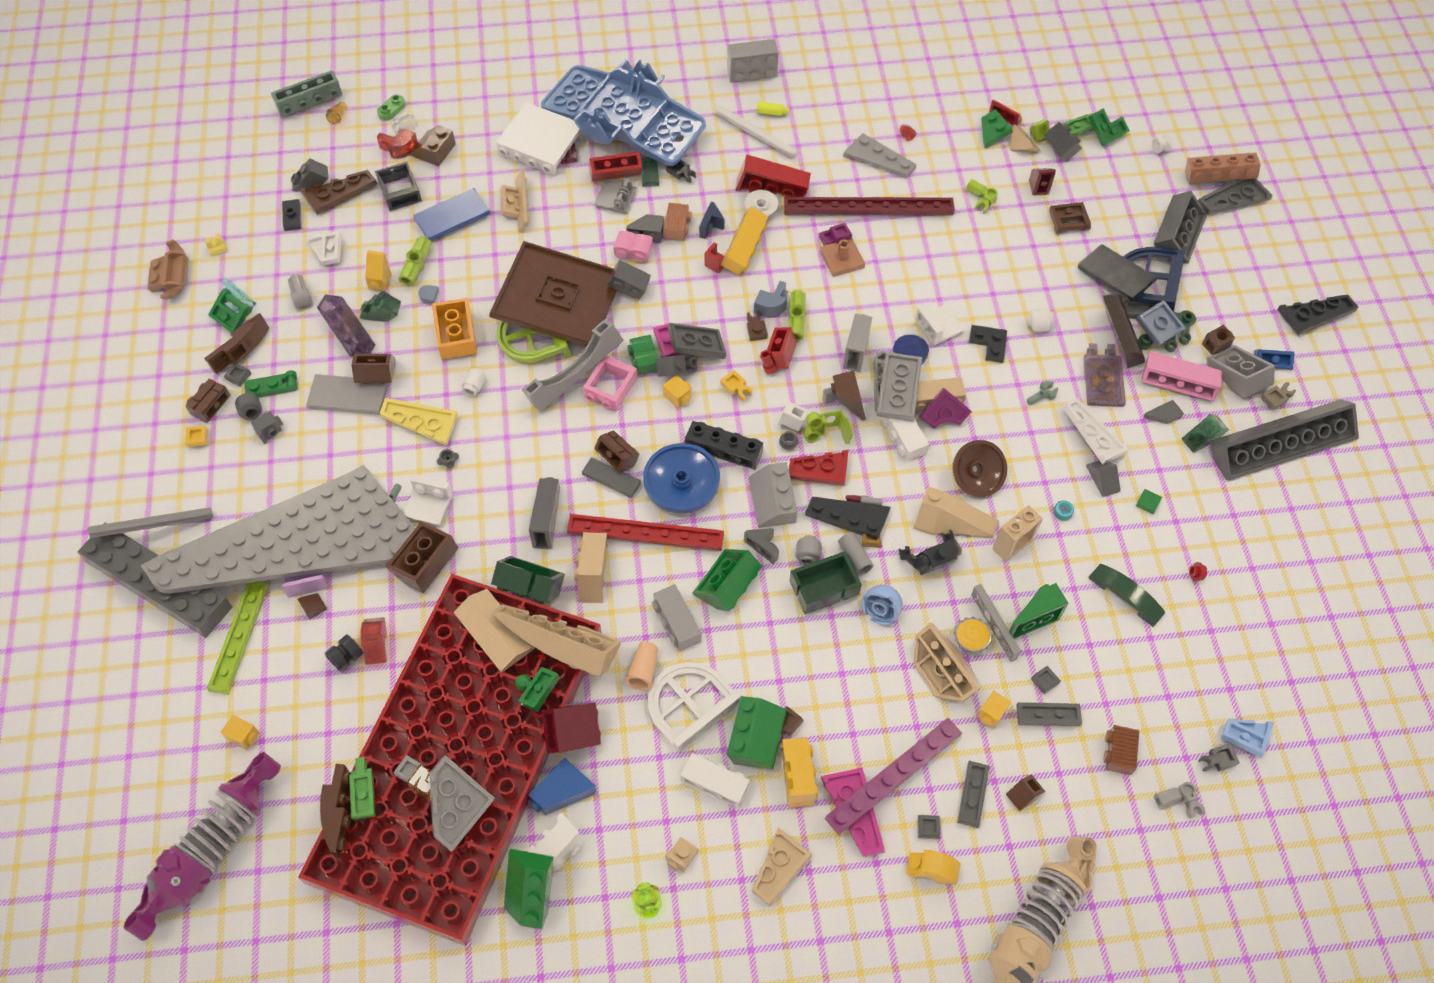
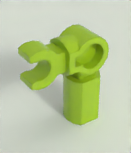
M971 179L966 186V190L982 197L976 203L975 209L984 207L983 214L987 213L988 207L996 202L998 191L995 188L987 189L985 185L974 179Z

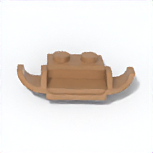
M174 239L166 242L170 251L165 252L164 256L150 261L147 289L151 292L163 288L166 289V293L160 295V298L164 300L177 295L181 288L186 286L189 258Z

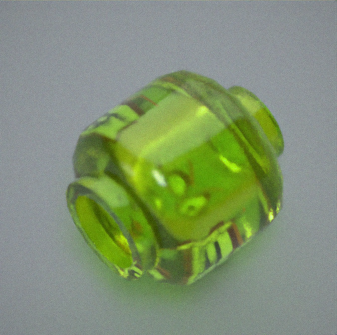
M644 882L639 884L632 892V903L637 915L643 918H652L661 910L662 899L657 886Z

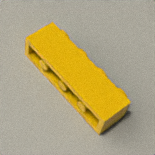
M752 206L749 207L743 215L721 266L736 275L747 270L750 265L748 260L756 252L754 247L759 244L762 238L760 234L765 231L768 225L766 223L767 215Z

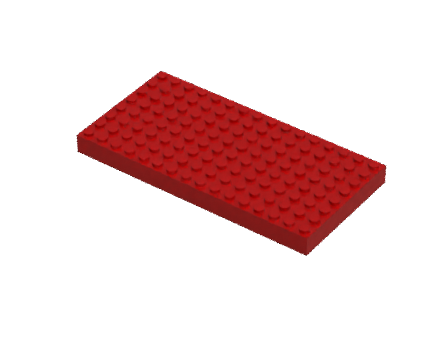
M451 573L358 757H364L367 760V769H372L376 817L353 820L351 817L350 827L345 832L346 848L341 852L340 858H336L330 852L323 830H321L298 878L306 885L466 946L530 800L528 794L535 788L550 754L547 753L542 710L570 706L586 671L571 668L568 664L545 654L535 647L533 651L501 673L455 616L454 611L470 595L488 589L500 605L528 611L529 616L540 614L547 616V620L551 622L562 620L567 622L566 626L577 628L580 625L600 633L602 631L599 623ZM543 667L556 672L560 679L538 712L522 706L518 702L524 691L516 688L515 680L522 674L528 675L533 680L539 669ZM406 755L425 766V769L428 771L425 779L427 783H429L427 781L429 773L443 756H447L495 798L452 852L433 837L430 789L428 792H424L418 788L421 776L411 786L394 775V771ZM356 764L354 765L352 771L356 770ZM349 784L346 785L345 793L347 796L346 804L342 808H345V810L351 816V798Z

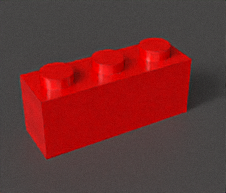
M632 152L589 158L591 182L641 175L642 163L640 153Z

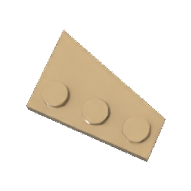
M778 827L752 892L770 907L811 859L812 854Z

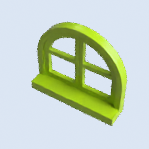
M503 321L498 323L497 341L502 351L515 361L533 363L563 353L565 358L572 356L568 342L552 337L554 345L536 351L531 338V334L536 333V331L525 328L507 335L510 323ZM527 336L532 352L518 351L510 346L509 342Z

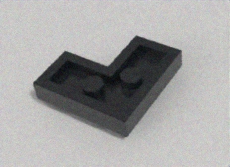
M971 325L969 343L987 346L986 361L1003 363L1007 330Z

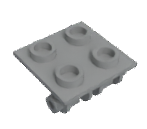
M629 178L624 179L622 183L604 180L594 206L627 213L637 187L632 186V181Z

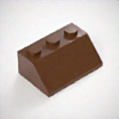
M421 521L385 567L407 586L424 593L457 551L458 546L450 534Z

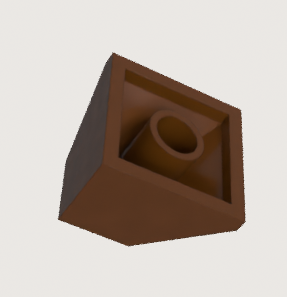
M854 370L833 375L834 383H831L833 394H837L838 401L862 421L866 420Z

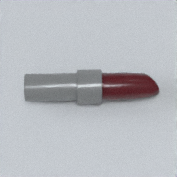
M846 495L845 497L847 501L882 505L883 501L881 498H873L866 495Z

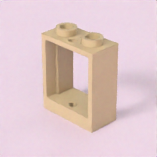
M1028 505L1000 527L992 549L1007 562L1034 540L1043 518Z

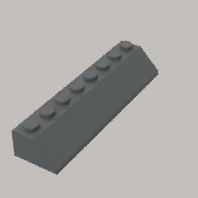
M1340 399L1210 440L1212 457L1224 478L1231 480L1359 439L1356 403Z

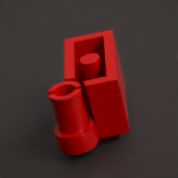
M775 327L767 350L760 353V358L763 362L762 367L766 374H773L778 369L789 368L797 344L792 327Z

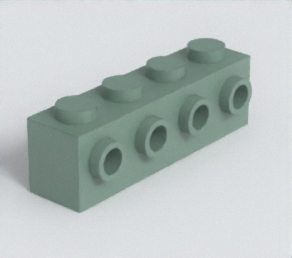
M332 70L271 92L275 107L281 117L342 95L338 79Z

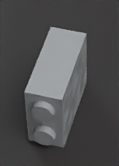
M855 313L846 345L843 369L861 372L873 317Z

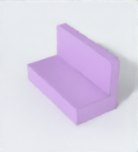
M326 572L284 578L285 583L282 584L288 598L328 588Z

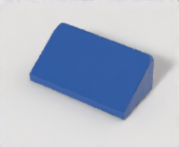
M1254 350V355L1275 365V369L1293 370L1294 351Z

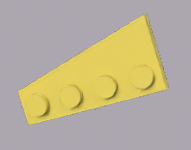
M385 398L380 411L382 418L445 446L448 444L458 416L457 411Z

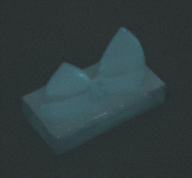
M225 277L221 281L225 286L224 288L230 290L232 295L236 296L244 304H248L252 308L257 304L228 278ZM232 304V310H234V311H239V310H240L239 308H237L235 305Z

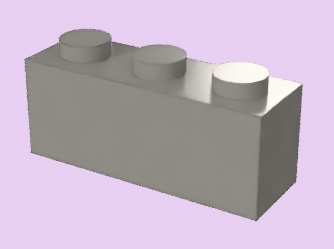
M673 584L653 593L654 601L652 606L656 613L659 612L661 614V623L664 629L668 628L672 645H677L679 651H682L701 642V632L677 586Z

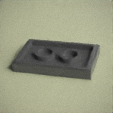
M669 323L667 328L674 353L725 359L727 354L719 329Z

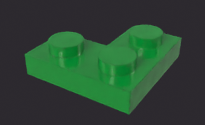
M1104 108L1088 116L1102 146L1130 131L1123 116L1110 122Z

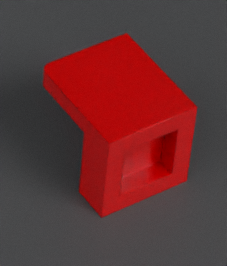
M715 242L704 253L705 267L719 274L724 269L721 266L724 255L717 252V243Z

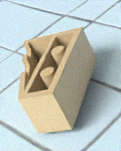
M583 532V538L578 542V552L580 554L576 556V566L578 568L574 570V580H578L579 602L603 603L602 586L605 584V579L603 578L607 559V533Z

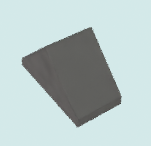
M1099 460L1086 465L1102 497L1120 492L1116 464L1108 462L1102 465Z

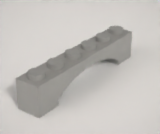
M604 319L591 330L593 335L587 347L565 370L544 380L538 381L535 378L522 389V392L534 407L540 412L548 408L556 398L562 396L570 386L576 384L585 373L590 372L592 367L605 359L606 355L624 341L612 323Z

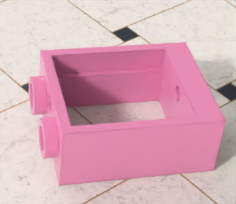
M606 355L605 359L599 362L584 385V398L590 402L601 404L606 409L617 411L638 379L637 368ZM604 371L624 379L614 396L594 388Z

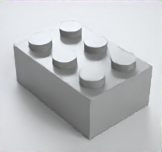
M775 39L727 44V71L730 82L777 77L779 52Z

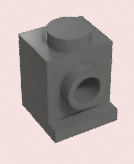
M271 411L250 422L263 444L267 443V439L276 436L282 431L280 426L283 425V422L278 415L274 417Z

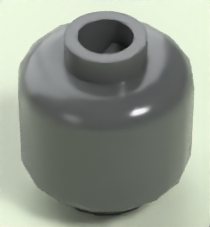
M243 393L235 400L237 413L244 420L256 419L262 412L260 400L253 393Z

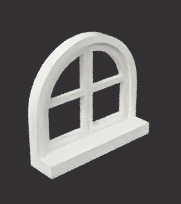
M684 662L670 666L656 677L648 694V711L654 726L679 754L739 705L742 694L737 689L734 691L712 668L700 663ZM684 674H695L706 679L689 693H686L673 678ZM711 682L725 698L704 714L690 697ZM667 683L680 697V700L661 714L658 700L661 690ZM685 703L698 719L677 735L664 718Z

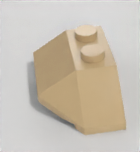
M933 623L928 624L915 635L914 665L938 698L964 702L980 690L974 672L953 643Z

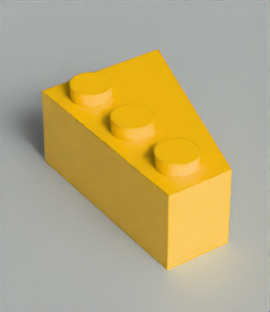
M808 738L783 739L781 748L788 808L814 806L815 799H818L817 785L815 786L814 780L816 778L815 765H812L811 757H813L812 744L809 745Z

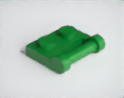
M224 288L219 293L208 316L232 333L242 326L246 316L252 312V307L241 302L232 295L230 290ZM226 300L239 308V312L236 313L224 304Z

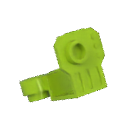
M842 410L821 413V415L811 412L807 415L806 422L808 427L804 430V437L807 442H816L820 436H825L826 427L838 425L845 444H850V440L853 437L852 425ZM829 416H835L834 421L827 423L826 419Z

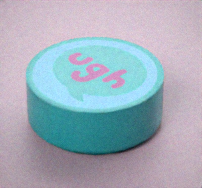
M1059 501L1054 507V515L1060 520H1069L1074 513V507L1068 501Z

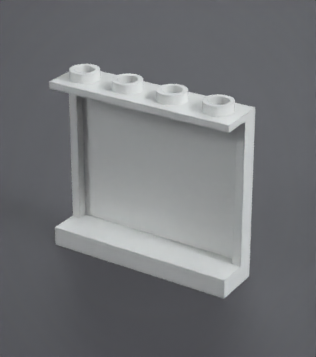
M525 103L497 140L496 145L498 154L556 176V167L575 140H582L585 134L577 127L574 120Z

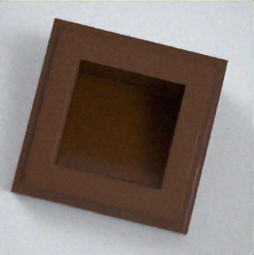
M318 593L297 599L309 619L327 610Z

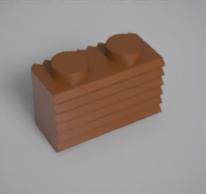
M1113 725L1110 730H1107L1105 742L1109 744L1108 750H1105L1103 762L1107 763V771L1132 775L1137 768L1140 730Z

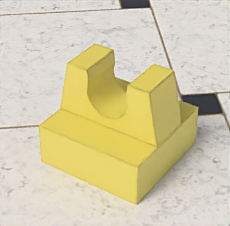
M219 233L215 234L216 237L205 238V244L211 257L228 251L222 235Z

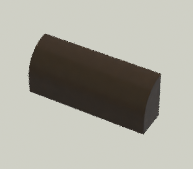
M1115 294L1104 295L1105 311L1127 368L1145 363L1144 354L1122 298Z

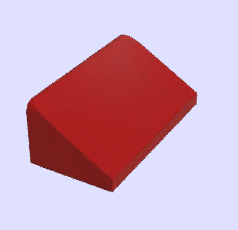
M994 99L991 101L989 113L996 109L1006 122L1013 126H1018L1022 122L1021 114Z

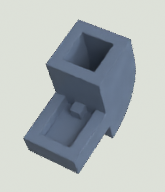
M779 281L774 294L760 289L754 301L753 313L756 314V311H759L760 316L768 318L781 315L786 310L788 295L786 282Z

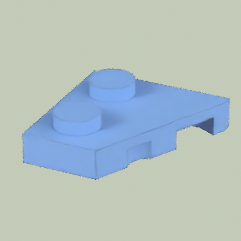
M1229 718L1225 723L1221 739L1261 758L1265 752L1274 723L1267 721L1264 724L1255 723V720L1241 721Z

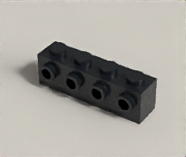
M692 420L685 437V443L703 448L712 457L756 470L763 453L764 442L756 438L742 436L739 433L725 431L720 427H712L704 422Z

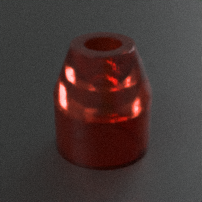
M903 124L900 126L901 136L906 141H911L915 138L916 131L910 125Z

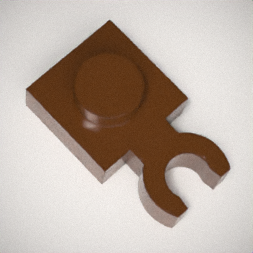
M756 311V317H751L750 312H747V321L749 323H747L746 327L750 341L768 339L764 320L760 321V312Z
M788 706L785 707L787 713L779 744L782 743L785 733L791 736L804 721L801 716Z

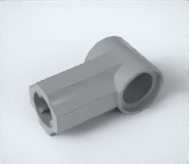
M297 273L290 275V278L287 280L295 309L313 304L303 276Z

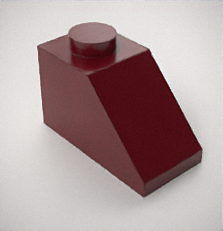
M1032 169L1029 177L1032 196L1049 195L1056 169Z

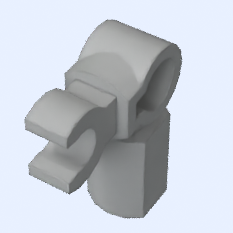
M1184 782L1177 788L1174 787L1154 795V800L1159 808L1182 800L1187 805L1186 812L1190 819L1196 816L1193 811L1194 808L1198 810L1200 815L1206 813L1204 806L1197 801V789L1191 782Z

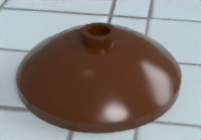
M974 440L963 445L956 453L952 467L957 485L962 491L974 497H986L996 493L1004 484L1008 471L1007 461L1001 449L994 443L986 440ZM974 466L977 468L976 472L973 471Z

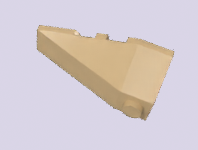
M928 486L913 529L930 535H939L942 532L943 534H948L951 529L954 536L959 534L969 535V537L993 538L999 520L947 492Z

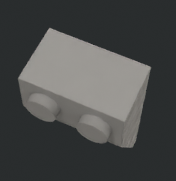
M1236 345L1207 357L1208 363L1214 369L1222 371L1221 378L1234 392L1245 398L1274 385L1275 365Z

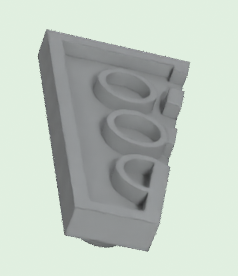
M864 133L843 152V157L845 158L852 157L857 162L863 163L864 161L870 163L874 168H884L886 172L906 179L916 169L917 165Z

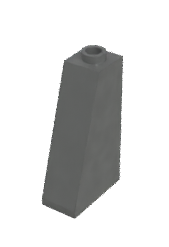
M553 477L539 478L529 525V534L533 548L552 549L560 494L559 479Z

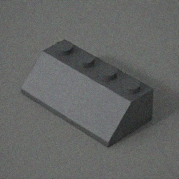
M1192 191L1172 196L1154 241L1155 247L1185 250V264L1190 261L1207 213Z

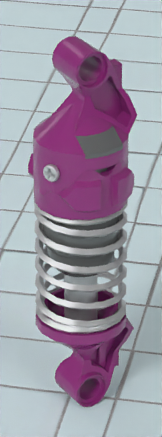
M261 752L252 760L244 773L232 778L227 783H221L218 790L215 791V795L226 803L222 807L213 800H208V804L219 811L216 816L206 809H201V813L208 818L201 820L194 818V822L197 823L196 827H186L188 833L185 837L179 836L181 842L179 844L174 843L169 849H164L155 860L156 866L146 877L147 883L143 888L140 904L131 912L123 925L126 931L141 941H145L156 928V914L173 907L188 906L197 893L204 891L210 883L209 877L212 875L211 872H214L213 870L216 869L215 862L223 860L222 853L224 851H230L227 843L229 841L237 842L236 836L230 830L240 834L244 833V828L239 822L246 825L251 824L250 818H256L261 812L258 800L260 782L266 779L271 780L278 774L281 765L267 753Z

